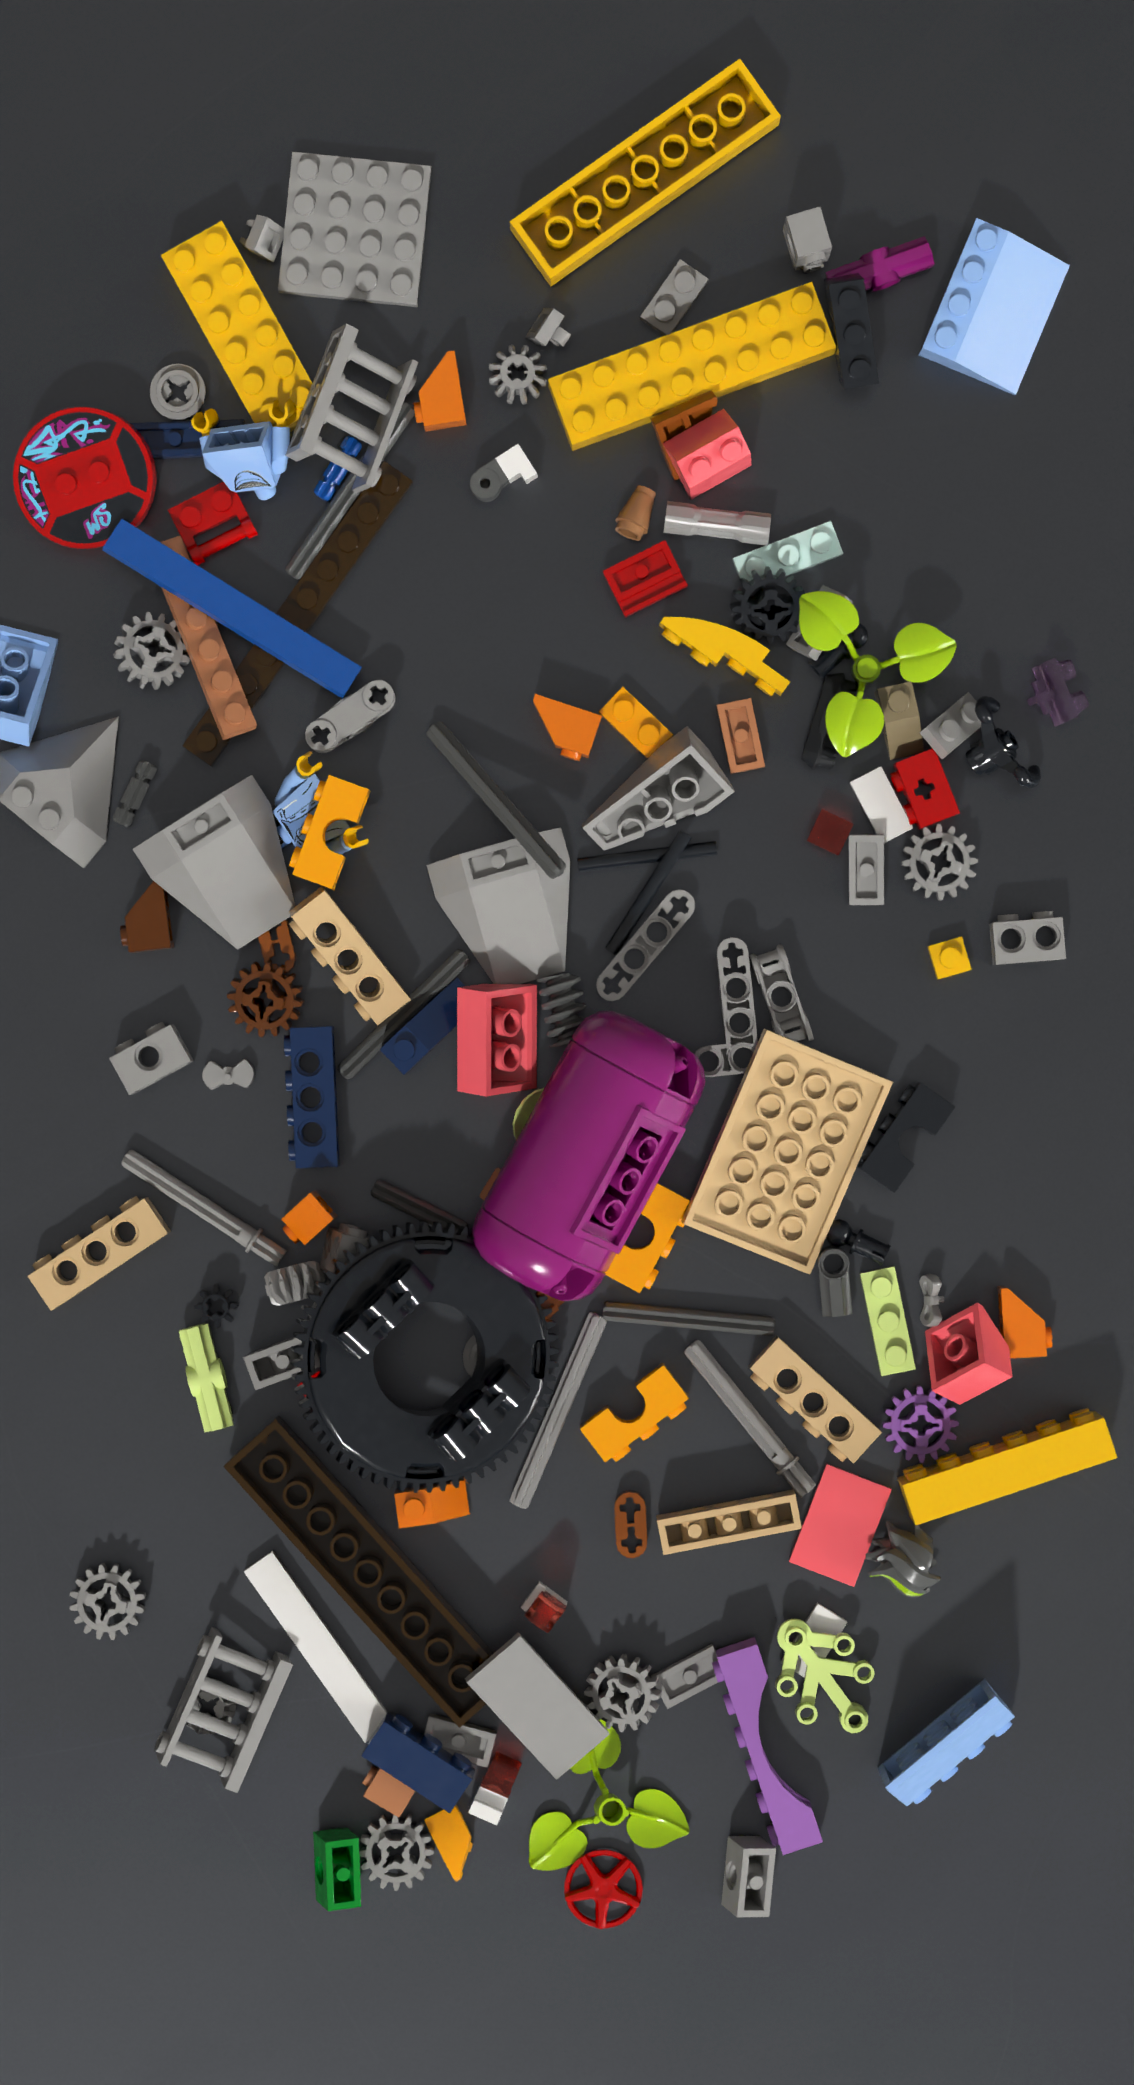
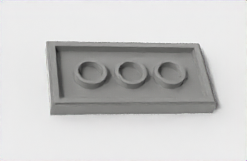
M519 1632L465 1678L467 1684L556 1780L609 1735L606 1727Z

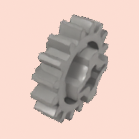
M146 612L142 622L137 616H134L131 619L132 627L124 624L120 630L124 636H117L114 642L115 645L121 647V649L116 650L113 654L114 658L123 660L118 667L119 672L128 670L130 674L127 681L131 682L135 678L140 679L139 685L142 689L147 682H152L154 690H158L162 680L167 686L172 685L174 682L172 674L180 678L184 673L181 666H187L190 661L189 657L183 655L187 650L181 641L180 632L174 630L176 627L175 620L170 622L169 625L164 623L165 614L162 613L157 620H153L151 613ZM151 630L150 634L144 637L138 635L134 637L141 631ZM164 635L170 639L173 646L169 645ZM149 645L155 647V653H157L155 657L149 655ZM131 656L137 659L140 667L135 664ZM160 665H171L166 670L154 672V669Z
M941 824L935 826L934 833H931L927 827L922 828L923 838L920 839L918 836L912 835L910 839L914 847H904L903 849L904 853L910 855L909 860L901 862V866L909 867L910 872L904 876V879L913 878L915 883L912 890L916 891L921 887L924 888V898L926 899L930 897L932 892H936L938 901H941L946 891L954 898L957 896L956 887L959 886L966 890L969 886L964 879L976 876V873L969 869L970 865L978 863V859L969 857V853L975 849V846H965L963 842L966 840L967 835L964 833L957 838L954 836L955 827L953 826L946 833L943 832ZM941 839L936 849L929 851L921 848L930 840ZM954 845L960 851L962 863L954 858L952 853ZM944 850L943 861L948 863V867L941 868L934 877L936 870H934L935 864L931 862V857L939 856ZM916 861L924 865L927 872L925 880L917 870ZM947 874L957 876L952 883L938 886L942 876Z
M105 1563L99 1565L98 1573L91 1567L85 1571L88 1579L78 1577L75 1581L80 1590L76 1589L70 1592V1596L77 1599V1602L69 1606L71 1611L79 1612V1615L74 1620L75 1624L84 1621L87 1625L83 1632L87 1634L92 1629L97 1630L96 1639L99 1640L105 1632H108L111 1640H115L117 1630H120L126 1636L130 1632L128 1623L137 1626L140 1622L135 1613H144L146 1609L145 1606L138 1604V1601L146 1597V1592H137L136 1590L142 1581L140 1579L134 1581L129 1579L132 1573L131 1569L125 1571L124 1574L120 1573L118 1563L114 1564L111 1571L107 1570ZM106 1579L104 1586L99 1590L88 1589L92 1583ZM120 1583L127 1589L130 1597L124 1596L119 1588ZM111 1589V1601L116 1604H113L105 1614V1602L100 1599ZM86 1606H90L96 1614V1620L89 1614ZM127 1613L123 1620L110 1624L113 1615Z
M622 1654L618 1662H616L612 1655L608 1656L605 1665L599 1662L594 1668L596 1674L591 1673L586 1680L592 1685L588 1686L584 1691L585 1696L592 1697V1700L587 1704V1708L597 1709L596 1718L598 1720L603 1717L607 1719V1729H610L616 1723L620 1732H624L627 1724H630L631 1728L635 1731L641 1725L640 1720L647 1724L652 1718L651 1713H655L659 1707V1704L654 1700L660 1698L662 1691L653 1688L657 1685L659 1678H650L648 1676L652 1668L650 1665L645 1666L643 1669L639 1667V1657H636L630 1663L626 1654ZM607 1677V1685L609 1688H606L604 1692H601L603 1679ZM645 1694L644 1704L638 1709L639 1702L637 1698Z
M394 1814L391 1821H388L384 1815H381L379 1817V1826L371 1822L368 1824L367 1828L371 1835L362 1834L360 1841L367 1845V1847L359 1848L360 1856L366 1857V1860L361 1863L360 1867L362 1870L370 1868L372 1871L368 1879L373 1881L379 1877L381 1879L380 1888L382 1889L386 1887L388 1882L393 1883L394 1891L399 1890L401 1882H405L408 1888H412L414 1876L421 1881L425 1877L421 1868L430 1869L432 1866V1861L425 1857L434 1854V1847L426 1846V1843L431 1840L432 1836L430 1833L422 1835L421 1831L424 1823L421 1821L415 1826L412 1825V1815L410 1814L407 1815L404 1821L399 1820V1817ZM399 1829L404 1832L402 1834H391L388 1830ZM416 1841L420 1851L418 1861L415 1860V1856L411 1853V1847ZM374 1842L381 1849V1856L377 1862L373 1855ZM405 1843L402 1857L396 1854L388 1859L390 1846L396 1849ZM390 1869H401L404 1872L390 1873L388 1871Z

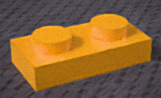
M624 687L599 711V714L647 759L673 736Z

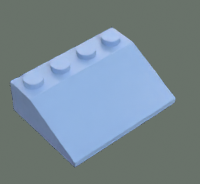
M976 218L919 356L1016 395L1070 265L1015 234Z
M0 625L1 740L30 746L39 720L58 646V639Z
M983 1679L878 1767L885 1788L906 1806L912 1802L915 1804L922 1802L931 1793L930 1787L939 1779L945 1782L958 1771L956 1765L966 1757L970 1760L981 1753L985 1748L983 1743L992 1735L999 1737L1012 1726L1010 1720L1015 1717L989 1683Z

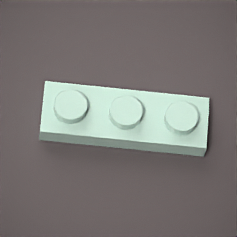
M829 521L771 543L768 546H763L734 557L733 563L739 578L751 581L753 579L751 571L754 569L761 576L764 575V570L767 566L770 567L773 575H776L777 571L782 568L786 573V577L843 555V551L832 522Z

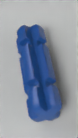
M347 435L339 447L341 448L340 451L351 457H357L362 444L357 439ZM330 462L323 474V481L319 480L314 489L315 495L329 502L337 491L335 489L336 485L340 486L348 470Z

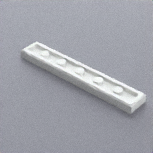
M271 1551L247 1568L244 1573L362 1740L366 1743L387 1714V1710L274 1551Z

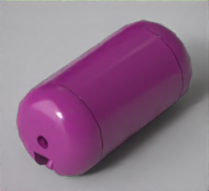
M612 1010L599 1011L586 1017L575 1030L572 1036L573 1040H570L479 1209L472 1228L474 1244L485 1261L520 1284L560 1301L580 1300L592 1294L601 1283L615 1255L619 1254L686 1131L684 1127L695 1109L694 1105H697L705 1086L704 1068L699 1058L688 1048L625 1014Z

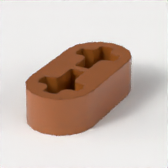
M287 919L281 922V926L276 928L277 940L272 939L269 930L258 937L264 963L276 956L274 944H280L282 953H289L290 960L285 961V971L283 974L290 972L296 964V952ZM273 964V969L277 970L279 965Z
M627 1490L619 1494L615 1500L616 1545L621 1555L626 1558H636L642 1555L647 1548L646 1505L641 1494L636 1491ZM631 1497L635 1504H640V1509L634 1510V1521L627 1522L626 1510H620V1505L626 1504V1498ZM628 1527H634L635 1537L642 1539V1543L637 1544L634 1551H629L628 1545L621 1543L622 1540L628 1537Z

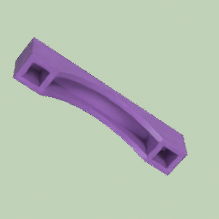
M755 1637L717 1649L716 1656L718 1660L712 1662V1666L718 1683L722 1681L726 1683L729 1693L723 1695L728 1714L736 1713L740 1726L735 1727L734 1732L739 1747L747 1746L751 1759L746 1760L745 1765L750 1780L758 1779L762 1792L756 1793L761 1813L769 1812L772 1825L766 1827L772 1845H780L782 1854L786 1855L822 1843L823 1840L810 1801L795 1792L780 1778L770 1764L761 1744L759 1708L768 1675Z

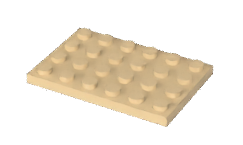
M764 1028L681 1222L684 1225L810 1275L893 1082Z

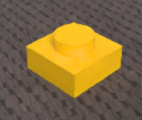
M962 936L927 946L937 980L972 970Z

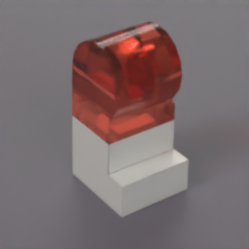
M539 1581L521 1605V1609L526 1612L524 1615L528 1620L541 1630L549 1633L561 1615L566 1611L567 1601Z
M496 1751L469 1805L468 1813L497 1825L522 1762Z

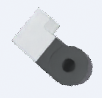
M519 444L478 469L470 479V487L477 499L483 502H490L500 495L502 488L522 477L525 483L528 484L538 478V475Z

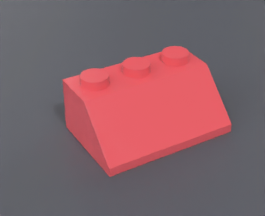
M478 984L457 987V1091L487 1097L537 1088V985Z

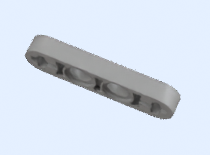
M675 890L665 897L597 979L596 988L601 998L607 1001L619 1000L632 987L693 914L695 901L690 893L685 890ZM683 896L688 900L685 906L689 910L686 914L678 912L672 920L677 921L678 925L672 928L668 920L658 916V913L663 909L667 915L673 908L670 900L673 897L679 900ZM660 922L664 924L667 929V936L663 941L653 942L647 937V928L651 923ZM630 949H638L644 954V963L638 969H631L624 962V955ZM619 963L625 972L634 977L630 982L623 977L618 984L621 991L618 994L611 992L607 995L603 992L605 984L602 981L606 977L613 979L619 971L614 970L613 966Z

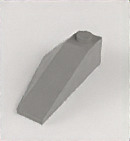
M686 726L661 745L582 824V828L605 851L643 837L645 832L664 825L667 828L675 825L676 820L692 814L699 816L707 813L735 791L710 750Z

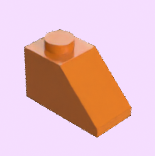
M455 350L447 351L419 390L420 401L413 402L416 422L424 423L425 432L467 425Z
M535 694L533 704L555 747L562 749L560 755L579 762L581 756L589 758L602 716Z
M314 1190L281 1219L286 1224L282 1230L295 1244L301 1241L306 1245L337 1218L338 1215Z
M997 1286L1000 1334L1009 1346L1010 1358L1046 1357L1047 1348H1052L1051 1327H1045V1321L1009 1288Z
M464 1479L459 1480V1488L453 1487L450 1481L446 1482L445 1491H441L435 1483L431 1493L425 1491L423 1485L420 1486L417 1493H414L410 1487L405 1488L404 1492L396 1489L394 1493L399 1529L435 1524L470 1515Z

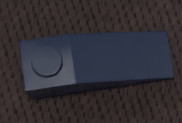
M458 978L452 981L380 1049L403 1075H406L457 1026V987L465 986Z

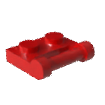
M224 482L168 509L196 565L204 563V558L245 537L251 539L258 535L238 493L231 491ZM236 516L238 517L240 525L199 546L197 545L195 537Z

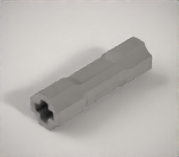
M667 501L663 533L685 536L702 535L768 546L771 514L753 511L736 512Z

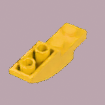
M664 617L660 622L659 626L664 629L661 635L676 646H679L681 642L693 650L690 656L705 667L709 663L716 667L723 656L729 659L726 664L732 670L742 676L746 672L757 679L755 686L769 696H772L774 692L781 696L790 684V681L763 663L770 650L736 630L717 623L686 617Z

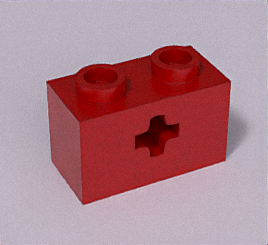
M933 748L893 764L895 771L890 773V777L896 792L903 791L907 804L903 805V809L910 825L916 824L917 829L920 830L960 813L938 755ZM918 781H921L924 786L930 785L932 791L927 794V800L922 795L916 796L914 792L919 787Z

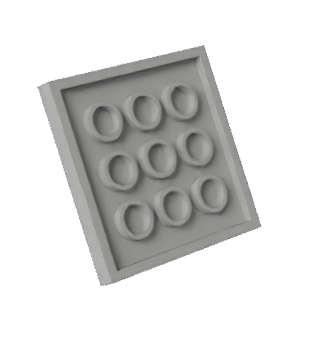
M292 152L278 292L291 295L418 307L432 167L419 164Z

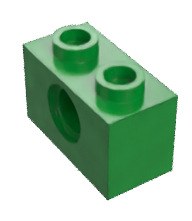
M347 1827L314 1831L316 1901L327 1911L361 1907L359 1837Z

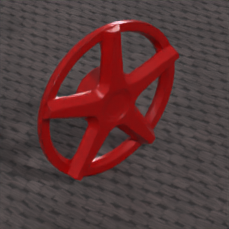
M607 1849L590 1851L579 1857L570 1867L564 1884L565 1900L574 1916L586 1925L598 1929L612 1928L626 1922L639 1907L643 1892L642 1879L633 1862L623 1854ZM606 1855L621 1861L606 1874L601 1873L591 1858ZM582 1864L590 1879V1884L570 1891L573 1874ZM628 1868H630L635 1877L636 1896L618 1887V1882ZM593 1899L595 1901L596 1920L583 1915L575 1906L574 1901ZM611 1901L631 1906L619 1918L606 1921Z

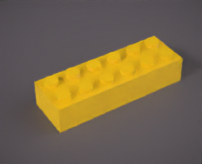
M220 221L161 254V257L253 422L270 421L272 426L276 427V421L269 415L270 405L279 400V410L285 414V402L292 400L295 405V411L292 416L287 418L286 427H290V432H292L298 423L311 389L312 381L224 223Z
M1089 1408L1077 1410L1069 1414L1070 1420L1056 1423L1055 1419L1035 1425L1037 1431L1023 1434L1022 1430L1002 1436L1004 1442L990 1445L989 1441L969 1447L970 1453L957 1456L956 1453H950L936 1459L937 1464L925 1468L923 1464H917L903 1469L904 1475L897 1477L910 1518L915 1525H919L1118 1458L1104 1417L1096 1411H1089Z

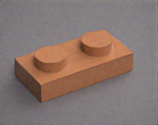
M751 698L717 705L730 774L764 768L765 763Z

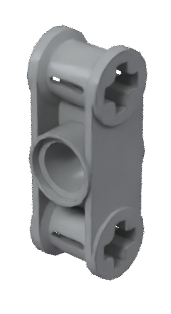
M374 680L357 692L340 700L328 712L310 723L305 731L307 744L315 752L328 753L345 741L363 732L374 721L394 707L396 695L392 687L383 680ZM377 688L380 692L388 691L384 696L387 702L383 705H380L379 702H374L373 704L370 702L374 698L372 692ZM319 728L323 732L328 730L331 732L327 735L329 742L325 745L320 741L315 744L313 742L317 737L315 731Z
M779 944L775 950L757 956L754 953L749 954L757 983L760 984L772 1020L773 1032L796 1042L804 1039L808 1041L814 1040L808 1018L802 1009L791 976V968L783 945ZM774 961H777V962H778V963H775V964H772V965H769V966H766V967H763V966H762V965H765V964H768V963H771V962H774ZM777 988H785L791 995L790 1003L784 1007L775 1005L771 999L772 992ZM797 1027L800 1028L799 1030H796V1031H793V1032H790V1033H787V1034L784 1033L785 1031H788V1030H791V1029H794V1028H797Z

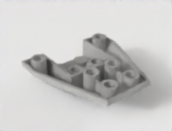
M253 775L220 793L133 848L136 856L154 882L236 949L243 947L291 917L289 911L296 906L272 807Z
M561 827L538 832L566 864L564 873L554 879L549 878L516 838L426 865L436 900L493 984H523L565 972L570 858Z

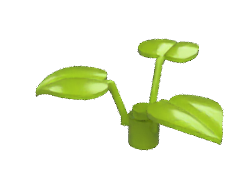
M825 591L805 593L799 598V627L806 643L816 650L830 651L837 648L841 640H843L851 654V658L854 660L851 667V675L858 683L856 697L848 692L837 693L829 702L825 714L826 728L832 745L842 757H848L876 740L884 726V715L879 704L872 699H862L865 685L873 683L880 675L881 669L896 663H900V674L906 681L913 683L929 681L939 675L951 662L956 650V642L931 625L913 623L902 628L894 640V650L898 656L879 662L872 655L859 656L851 639L847 636L859 625L858 612L849 600L841 595Z
M600 1719L599 1721L606 1727V1722ZM612 1726L610 1729H607L609 1735L570 1768L576 1774H585L592 1770L602 1794L594 1803L595 1815L576 1820L573 1823L565 1813L559 1811L547 1812L537 1818L529 1834V1865L532 1869L550 1871L573 1864L584 1854L588 1844L585 1834L577 1829L579 1826L592 1823L598 1824L600 1821L606 1825L615 1826L620 1824L629 1814L626 1830L632 1841L640 1847L649 1849L662 1847L689 1834V1826L683 1811L665 1792L657 1789L641 1790L634 1797L633 1808H626L623 1801L616 1795L609 1793L598 1768L606 1769L611 1767L621 1753V1741Z

